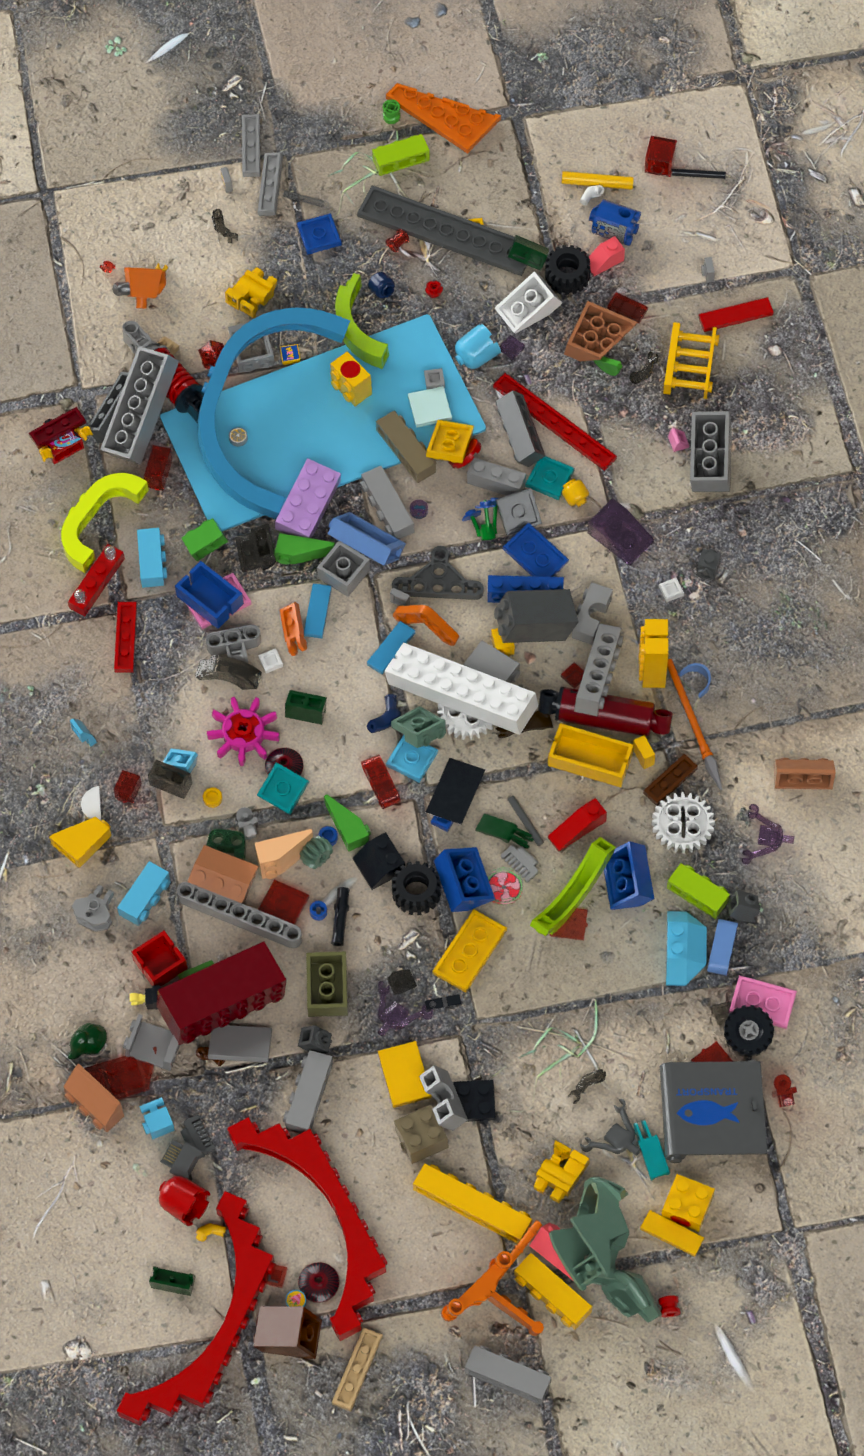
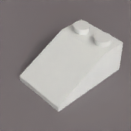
M534 271L495 307V310L516 334L549 316L562 304V301L547 282Z

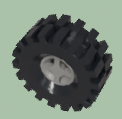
M743 1005L739 1009L737 1007L728 1015L725 1021L724 1039L727 1042L726 1044L732 1049V1052L738 1053L742 1057L743 1055L747 1057L760 1055V1053L767 1050L773 1040L774 1027L772 1018L770 1019L769 1014L762 1011V1008L754 1007L755 1005H750L749 1007Z

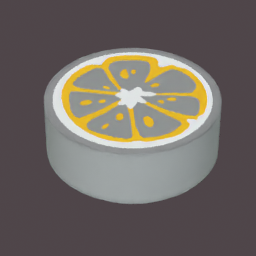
M240 427L232 429L229 433L230 443L236 447L245 445L248 440L246 430Z

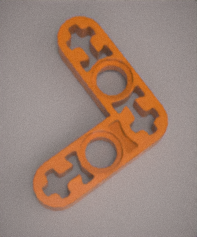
M397 606L393 613L394 619L404 624L424 623L436 636L450 646H454L459 639L458 633L429 606Z

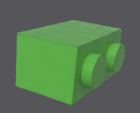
M213 518L204 521L201 526L188 531L182 537L187 549L196 561H199L228 542L219 524Z

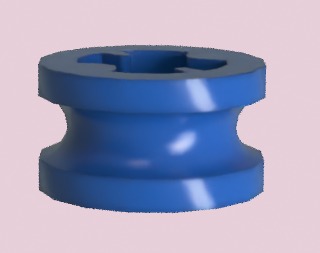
M315 901L310 905L309 910L312 919L317 921L325 919L327 916V906L324 902ZM320 907L322 911L321 914H316V911L313 910Z

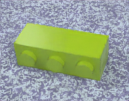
M419 134L372 149V158L379 176L430 161V151L423 134Z
M680 863L667 882V889L714 919L719 916L729 901L730 894L724 887L716 886L708 877L699 875L689 865L685 866Z

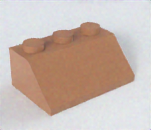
M789 758L775 759L774 789L832 790L836 774L834 761L825 758L818 760H809L807 758H800L798 760H790Z
M204 845L193 866L188 883L237 902L245 903L259 866Z
M78 1063L63 1086L64 1096L71 1104L75 1102L79 1106L78 1110L85 1117L89 1115L93 1119L92 1123L96 1128L108 1132L124 1117L121 1103Z

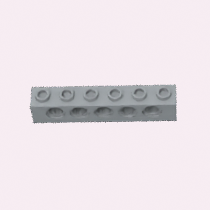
M599 623L577 693L574 712L597 716L599 709H603L605 702L603 696L607 697L609 689L607 684H611L613 675L610 672L615 670L616 661L614 659L618 660L620 648L618 647H622L624 636H621L620 627Z

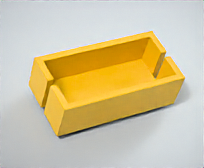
M645 619L644 626H641L638 663L639 681H642V688H665L669 654L667 638L668 619Z
M560 723L548 755V766L621 788L633 755V744Z

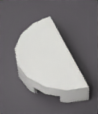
M97 786L89 789L84 794L81 808L83 815L88 819L97 817L101 821L100 787Z

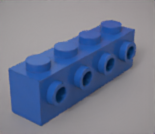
M488 575V603H500L507 591L563 589L564 577Z

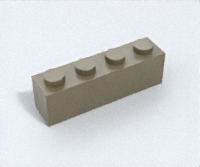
M394 410L376 421V431L414 480L419 483L436 473L437 462L433 458L426 457V447L423 442H419L416 439L415 432L405 425L404 418L401 415L398 416Z

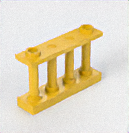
M673 322L663 394L671 395V388H675V386L704 390L703 399H707L708 392L712 393L713 382H710L714 346H718L720 336L716 335V327H713L712 336L683 333L680 330V323ZM688 340L711 343L710 352L681 348V346H678V341ZM682 355L709 359L708 367L679 364L676 361V357ZM678 371L706 374V381L704 383L680 380L673 377L674 372Z

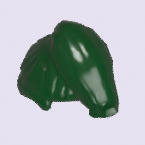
M92 1023L80 1026L71 1037L68 1059H77L82 1054H98L107 1041V1032L104 1027Z

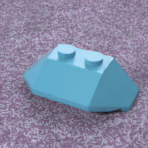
M667 911L666 986H687L706 966L707 927L686 911Z

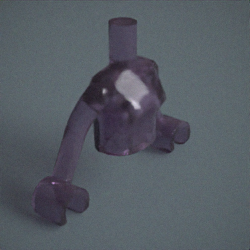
M756 804L749 806V809L754 810L755 813L749 812L748 817L751 819L756 818L765 824L760 825L758 845L769 847L755 852L744 850L742 854L749 857L741 859L745 865L750 864L753 858L775 852L781 847L782 842L794 844L795 837L783 835L781 825L760 815L759 807Z
M383 981L378 983V992L380 994L378 1018L383 1023L378 1030L380 1036L384 1037L390 1028L401 1030L417 1018L422 1017L425 1020H429L433 1017V1009L428 1013L425 1012L427 1009L426 1005L422 1006L421 1011L408 1016V1009L397 1002H392L385 1010L386 995L390 992V985L382 988Z

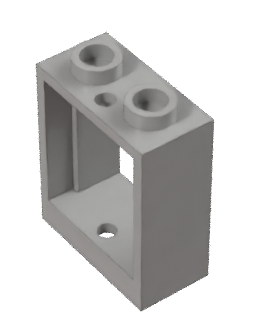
M246 323L228 327L229 338ZM268 335L262 337L266 355L241 360L239 354L236 358L239 373L275 365Z

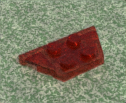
M153 1047V1050L156 1054L157 1049L156 1047ZM122 1056L85 1067L84 1069L118 1100L148 1091L150 1089L154 1064L137 1060L134 1057Z

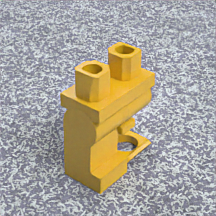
M258 267L252 271L247 270L232 288L229 287L225 291V303L237 310L240 309V311L252 318H256L259 304L265 306L274 296L277 279L273 276H269L266 280L263 279L264 272Z
M555 1140L554 1154L551 1159L546 1158L536 1173L537 1179L534 1184V1190L543 1194L547 1186L554 1189L550 1198L560 1203L565 1196L568 1197L590 1164L589 1158L574 1149L572 1151L569 1147ZM568 1159L565 1166L562 1168L559 1164Z

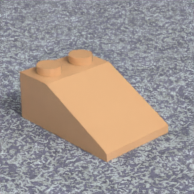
M312 829L254 843L262 879L276 878L300 860L302 848L313 838Z

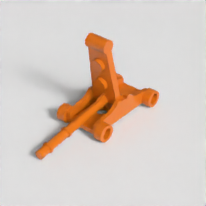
M536 1220L528 1228V1231L519 1243L514 1246L511 1253L502 1251L496 1258L492 1259L489 1263V1269L458 1299L451 1300L448 1305L443 1307L441 1317L445 1321H453L468 1307L479 1306L488 1300L526 1327L530 1335H539L544 1329L543 1324L540 1321L535 1322L527 1316L528 1312L521 1307H515L507 1296L499 1295L495 1290L498 1282L518 1256L523 1253L531 1239L537 1235L542 1224Z

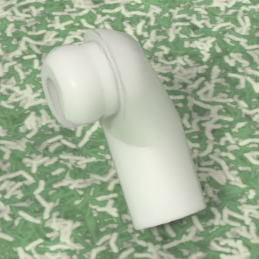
M601 185L588 187L582 195L580 203L585 206L588 205L591 198L599 197L604 193V187Z

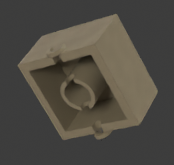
M431 1105L394 1120L395 1131L401 1141V1148L403 1151H406L412 1164L449 1148L448 1138L442 1126L438 1125Z

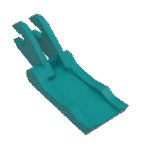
M643 1120L641 1122L647 1138L643 1139L638 1124L634 1123L633 1126L639 1139L638 1145L641 1149L650 1180L669 1175L670 1171L658 1136H651L647 1123Z

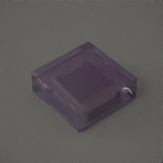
M510 335L499 347L502 353L513 360L525 348V345Z

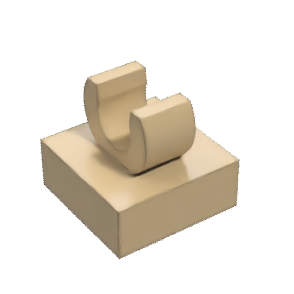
M165 336L158 342L159 346L165 345L173 356L179 350V345Z

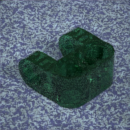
M214 829L209 833L206 846L222 852L234 853V857L245 860L246 840L244 834L239 831ZM217 837L223 839L220 843L213 842ZM235 840L242 841L240 845L232 844Z

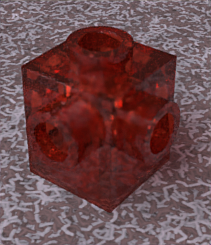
M209 340L198 350L204 368L210 369L211 366L215 367L217 359L224 348L223 343Z

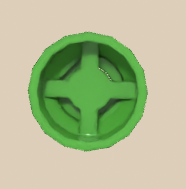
M392 99L385 101L382 106L383 120L388 124H395L400 120V104Z

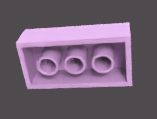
M307 458L275 521V529L288 535L312 538L341 481V473Z

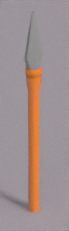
M668 659L667 668L700 746L699 749L702 759L705 761V768L718 788L722 790L717 761L714 759L713 753L704 739L673 660Z

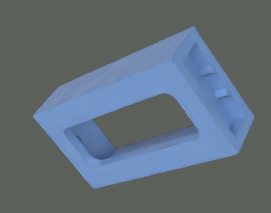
M351 512L337 516L329 523L328 535L383 566L399 560L406 545L405 542Z

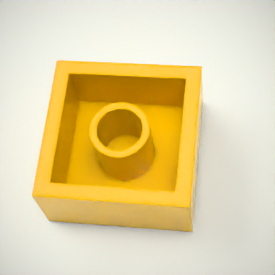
M645 735L634 739L633 751L642 768L646 769L653 766L655 763V753Z

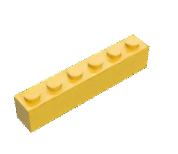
M424 1163L413 1182L414 1191L516 1244L523 1238L528 1228L532 1226V1219L526 1212H518L512 1209V1206L507 1202H499L491 1194L477 1191V1188L472 1184H464L458 1181L459 1179L453 1174L448 1173L447 1175L441 1172V1169L433 1164L429 1166Z

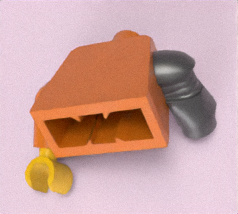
M158 263L155 269L124 267L126 282L114 283L113 293L116 296L127 295L128 297H136V308L147 309V298H156L166 286L165 272L168 266L164 265L163 269H161Z

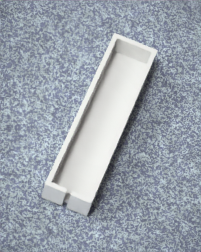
M404 642L395 654L396 659L393 658L385 669L389 685L519 735L538 707L536 693Z

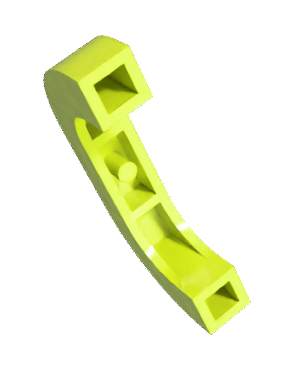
M128 473L110 474L97 480L86 493L80 496L77 505L69 510L61 530L64 553L68 561L75 568L86 573L96 560L94 550L83 545L79 541V536L101 506L113 497H126L139 504L149 491L146 480Z

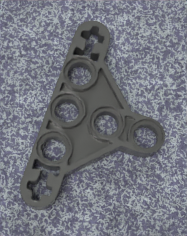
M444 546L435 547L432 550L431 561L411 577H397L392 581V588L409 594L410 597L478 600L484 594V587L481 582L466 580L448 562L449 553ZM437 552H443L445 553V557L442 559H438L435 557V554ZM441 568L444 570V573L436 575L434 570ZM399 584L403 585L402 589H398ZM408 584H411V590H408ZM416 584H422L424 586V589L422 591H416L414 589V586ZM435 585H441L443 587V590L440 592H435L433 590V587ZM454 586L462 588L459 593H454L451 589ZM474 588L478 589L477 593H473Z

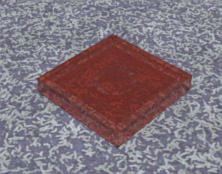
M274 879L258 910L295 925L310 897L309 894Z

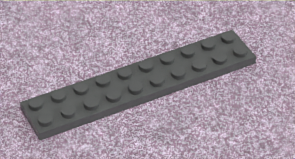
M373 185L357 212V217L519 276L523 275L527 265L508 257L509 249L513 245L514 236Z

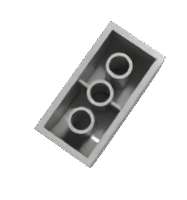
M692 412L690 464L692 492H730L732 453L730 412Z

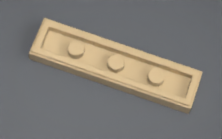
M363 1327L333 1398L332 1405L350 1412L352 1411L382 1340V1334Z

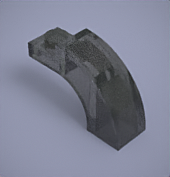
M211 655L209 660H200L195 677L198 680H224L235 684L242 690L258 688L262 672L241 660Z

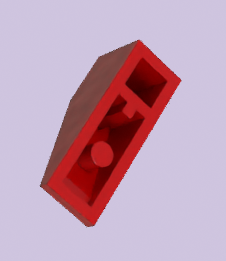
M594 798L580 807L550 833L548 839L557 851L560 852L604 824L607 819V812L599 801Z

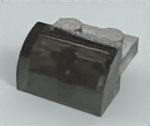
M269 524L251 528V533L235 537L240 567L243 573L262 568L264 571L276 563Z

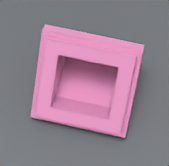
M672 428L668 439L673 452L689 448L685 433Z

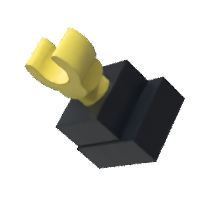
M161 986L145 988L144 995L130 993L131 1005H139L145 1002L148 1010H157V995Z

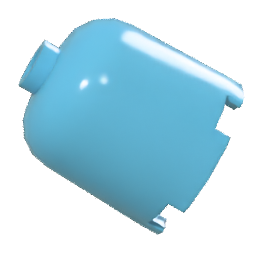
M483 324L477 325L456 342L455 352L457 356H455V359L460 365L464 364L467 368L477 369L501 353L499 344L497 342L493 343L490 338L491 332Z

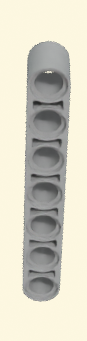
M182 882L177 887L179 902L187 907L289 948H297L302 944L301 929L297 925L188 882ZM185 891L191 892L188 896L182 895ZM201 899H208L206 903L199 902ZM219 906H226L224 910L217 909ZM237 913L244 914L242 917L235 916ZM255 920L262 921L260 924H253ZM273 927L280 928L277 932L271 931ZM291 934H296V935H297V938H295V939H290V938H288V937H289Z

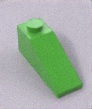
M279 533L275 549V560L287 565L326 557L335 546V543Z
M328 794L325 795V806L348 852L365 845L369 841V835H371L368 825H364L358 816Z

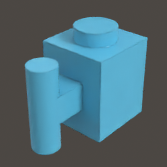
M162 1097L139 1106L142 1114L150 1111V1113L143 1115L145 1122L142 1125L146 1135L150 1133L152 1140L175 1131L167 1108L158 1109V1107L165 1105Z

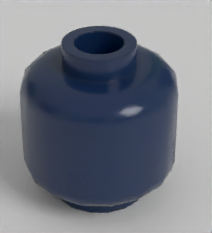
M377 272L370 277L368 288L378 298H387L394 292L395 282L386 273Z

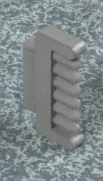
M511 845L501 854V859H505L508 865L513 864L511 867L515 868L519 875L522 874L521 877L525 878L526 883L538 874V869L535 867L538 861L523 846L517 850Z

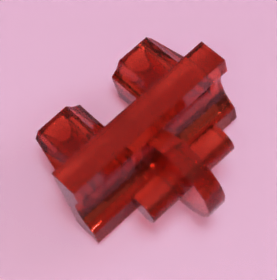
M778 1075L774 1079L776 1091H772V1097H777L779 1108L795 1105L793 1094L797 1093V1088L791 1087V1079L787 1075Z

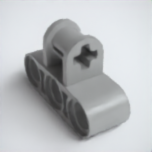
M245 625L216 631L206 637L208 653L213 656L227 654L230 667L237 663H248L246 650L256 648L261 643L260 629L256 625ZM250 635H256L254 638L248 637ZM237 639V641L231 642L230 640ZM214 642L219 643L216 646L211 645Z

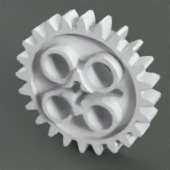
M438 704V717L446 721L448 734L450 735L454 732L455 738L462 735V740L466 736H469L470 740H472L473 735L480 738L481 732L486 735L487 728L493 729L492 724Z
M684 792L681 793V797L674 793L673 799L666 796V802L661 800L660 806H656V812L652 814L653 820L651 825L654 826L652 832L657 833L656 840L661 839V845L667 843L668 850L672 846L675 847V852L681 848L682 853H685L686 848H688L692 853L694 846L699 850L700 843L706 845V839L710 840V833L714 832V827H712L715 825V820L712 819L714 813H709L711 807H704L706 801L699 802V796L692 799V793L688 797H685ZM682 807L685 809V838H682L681 832ZM676 812L678 815L671 816L669 813ZM695 812L697 813V815L691 816L688 813ZM674 829L677 830L678 833L672 834L669 831ZM689 830H696L697 833L691 834Z

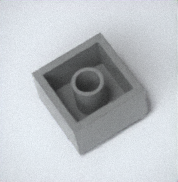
M338 541L318 565V578L349 597L370 571V559L343 542Z

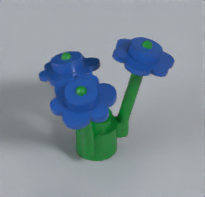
M496 497L481 501L480 505L475 506L477 509L484 508L486 524L481 525V529L475 517L481 515V510H469L462 519L463 522L472 520L477 537H481V541L496 538L497 503L495 499H498ZM493 507V523H490L488 508Z

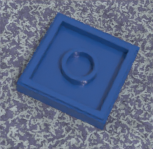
M331 213L297 223L307 255L342 245Z

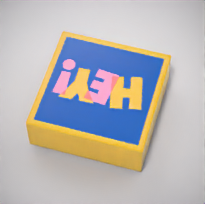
M298 344L280 346L282 365L301 362Z

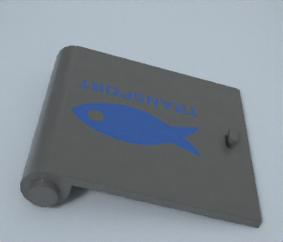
M760 1061L668 1062L659 1066L665 1159L669 1160L670 1163H680L686 1155L767 1154Z

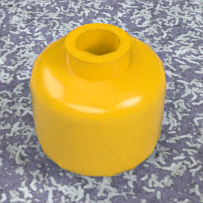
M572 479L563 485L562 495L569 506L577 505L580 507L587 502L586 498L589 496V491L581 480Z

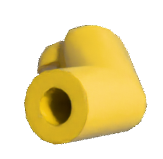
M208 1223L197 1229L196 1239L203 1242L210 1234L224 1237L226 1227Z

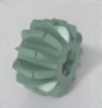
M321 836L313 837L302 848L300 859L306 866L316 869L321 867L330 858L333 846L327 839Z

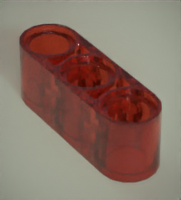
M378 754L361 761L363 771L381 808L385 809L400 803L401 799L381 756Z

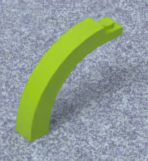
M353 273L346 286L340 285L335 301L336 315L350 320L343 341L359 359L374 367L383 369L389 357L388 344L367 336L359 329L352 318L353 304L362 287L361 276Z
M601 837L591 843L584 859L568 884L557 898L532 920L530 926L544 936L548 934L553 935L586 898L608 864L616 847Z

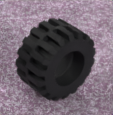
M562 245V248L557 247L555 251L552 250L545 262V280H547V284L551 286L553 291L558 290L559 294L563 292L565 295H569V293L577 294V291L581 292L590 280L589 256L587 257V253L585 251L581 252V248H574L573 245H570V247ZM564 267L574 268L576 271L572 273H564L560 271V269Z
M416 861V864L408 862L406 867L402 865L400 871L396 870L395 877L392 878L393 900L396 901V906L398 908L401 907V911L404 913L409 911V915H413L414 912L417 915H422L421 912L424 911L426 914L429 912V908L434 909L436 903H439L441 896V881L438 872H435V868L432 866L428 868L427 863L424 862L421 865L420 861ZM413 882H421L428 887L425 892L418 895L410 894L405 889Z

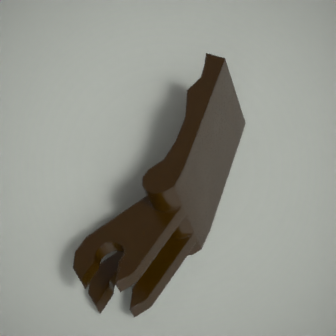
M535 711L521 733L553 728L550 715ZM501 727L495 728L500 732L499 738H506L515 734Z

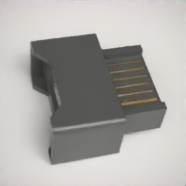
M172 1140L160 1162L171 1168V1174L183 1176L192 1181L191 1173L198 1160L205 1157L206 1152L188 1142L182 1145Z

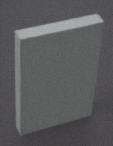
M227 1025L223 1028L213 1029L208 1059L268 1062L272 1028Z

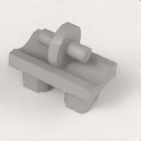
M249 808L239 809L236 814L238 832L243 831L245 840L257 837V817H253V813Z

